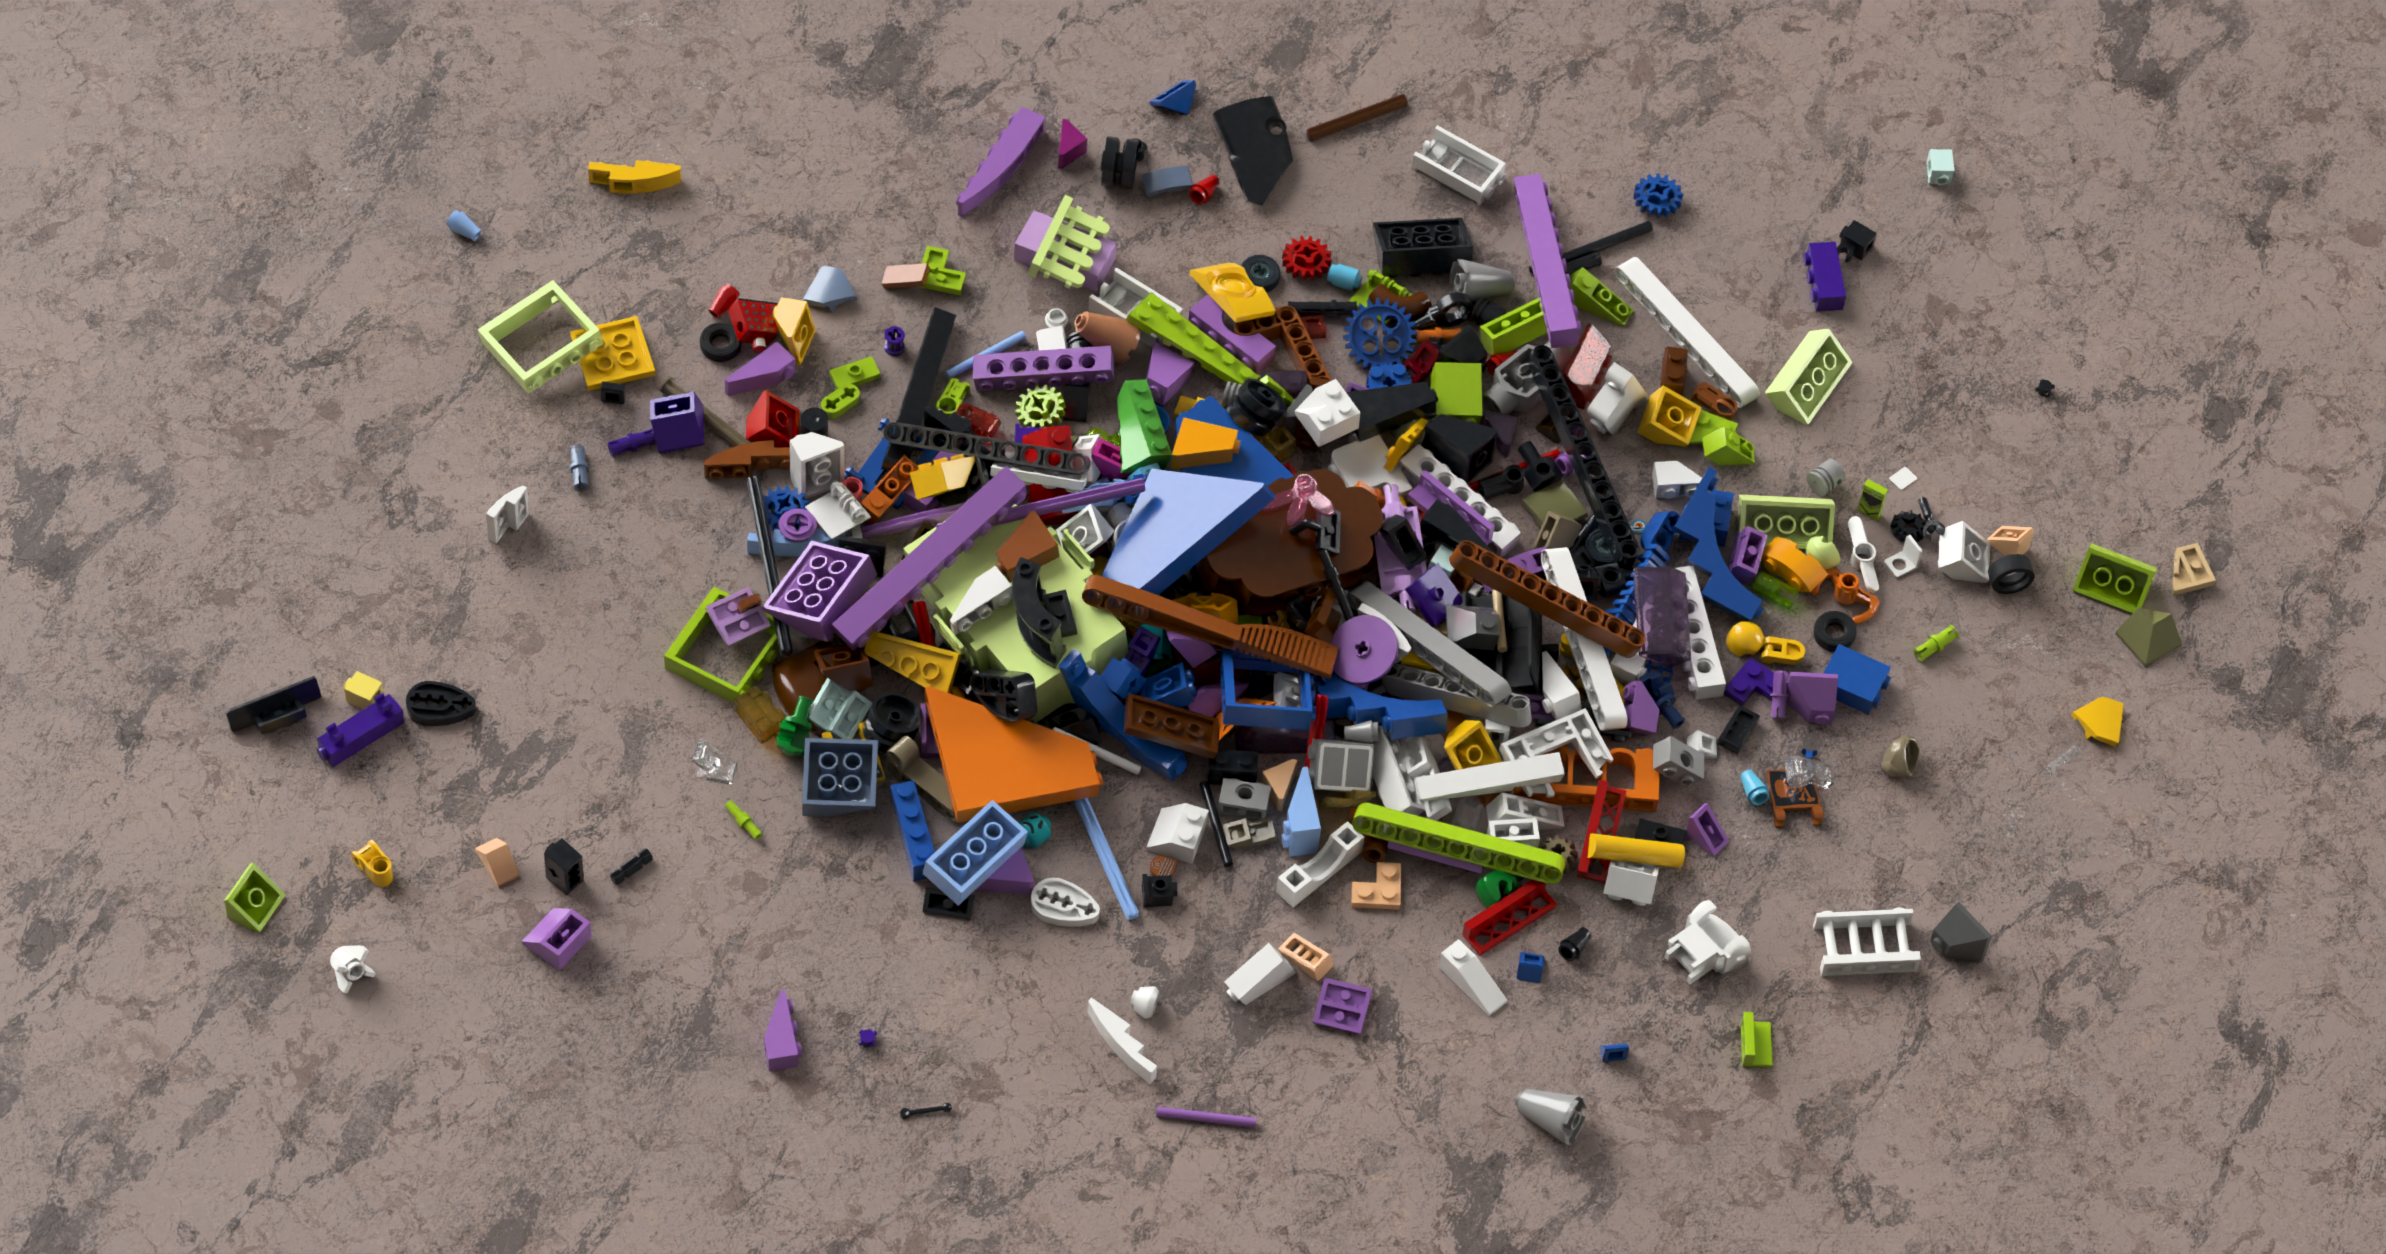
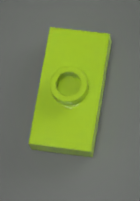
M872 356L829 370V376L836 390L846 384L859 386L881 378V373Z

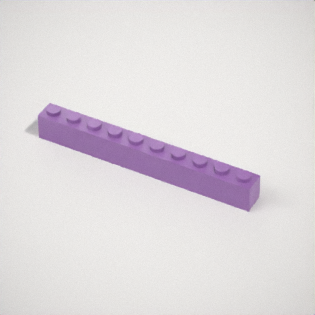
M1541 174L1514 177L1515 197L1551 348L1577 345L1578 335L1582 334L1581 322L1576 321L1578 319L1577 306L1572 305L1574 303L1573 290H1568L1571 287L1569 274L1564 273L1567 272L1565 258L1561 259L1563 256L1562 244L1557 243L1559 241L1558 228L1553 227L1556 226L1554 212L1550 213L1552 211L1551 198H1546L1548 195L1547 182H1542Z
M1005 466L832 624L833 631L853 651L857 647L862 648L866 645L870 635L875 631H881L892 615L897 616L905 607L904 604L910 599H916L927 583L932 584L940 575L939 572L945 567H951L956 562V557L962 551L967 552L974 545V541L980 535L982 537L991 530V525L996 520L1001 521L1009 513L1008 509L1014 504H1020L1025 499L1027 493L1026 484Z

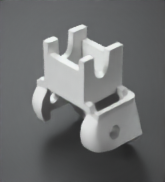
M1709 900L1701 902L1688 915L1685 929L1668 940L1667 944L1670 949L1666 951L1665 958L1669 960L1675 957L1690 973L1687 978L1689 984H1692L1712 969L1715 972L1719 971V973L1725 974L1726 972L1747 966L1750 961L1751 948L1747 939L1743 935L1739 936L1722 919L1711 914L1717 907Z

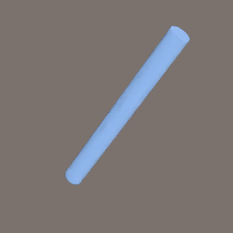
M1020 331L979 354L1000 353L1025 340L1026 335L1023 331ZM973 357L945 371L946 378L949 380L972 368Z

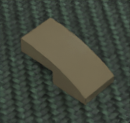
M1271 816L1252 822H1247L1245 818L1223 824L1227 845L1231 848L1251 847L1278 841Z

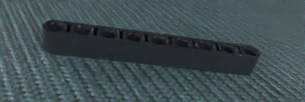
M934 307L896 422L921 426L924 410L927 408L956 319L955 314ZM895 426L891 435L893 439L899 438L901 434L897 426ZM919 430L913 435L914 441H916ZM889 442L881 469L889 472L904 455L910 459L913 446Z

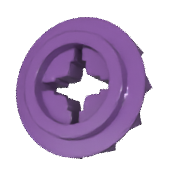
M804 509L789 510L779 520L781 535H784L787 541L791 539L795 540L796 543L799 540L807 541L810 536H814L817 528L815 517ZM797 520H799L801 526L799 531H796L794 527Z

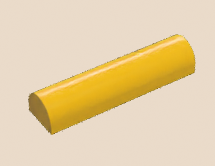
M1590 833L1588 858L1680 868L1685 859V848L1682 844Z

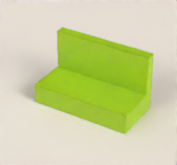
M1743 1012L1740 1023L1742 1067L1772 1068L1770 1022H1754L1753 1012Z

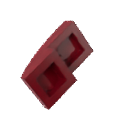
M1423 340L1413 357L1406 359L1403 363V366L1406 367V372H1409L1408 375H1411L1412 383L1422 382L1433 370L1434 364L1437 362L1439 349L1429 340Z

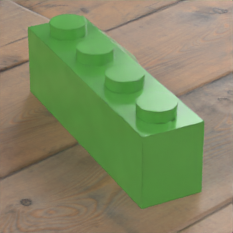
M1147 379L1125 380L1117 396L1118 421L1120 422L1119 439H1121L1120 458H1122L1121 474L1134 473L1140 467L1158 463L1161 470H1165L1172 452Z

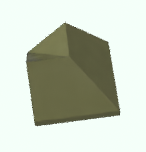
M2138 608L2115 633L2144 667L2182 645L2172 614L2150 609Z

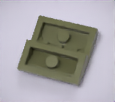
M1561 480L1522 498V506L1535 517L1536 525L1540 528L1548 510L1569 517L1576 522L1588 517L1583 505Z

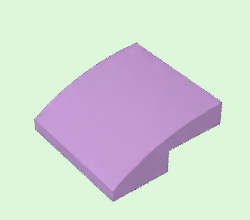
M749 587L707 605L705 608L727 646L771 627L761 605L744 613H739L737 609L738 603L753 595Z

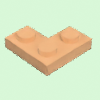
M1377 862L1376 883L1352 882L1351 908L1400 910L1401 863Z

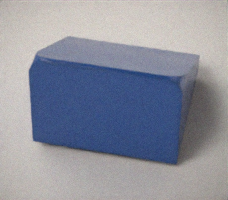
M1520 952L1517 979L1540 983L1545 956Z
M1629 1044L1600 1045L1602 1061L1627 1059Z

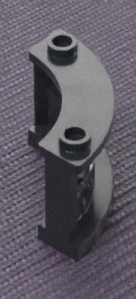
M1020 557L1012 580V592L1019 631L1031 652L1048 666L1056 668L1066 652V645L1062 643L1061 620L1051 615L1043 607V595L1046 594V590L1041 588L1039 575L1041 565Z

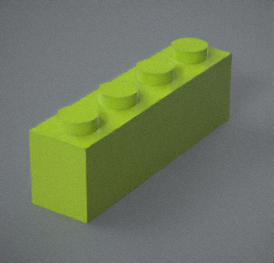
M1539 298L1480 326L1481 343L1490 355L1509 352L1547 333Z

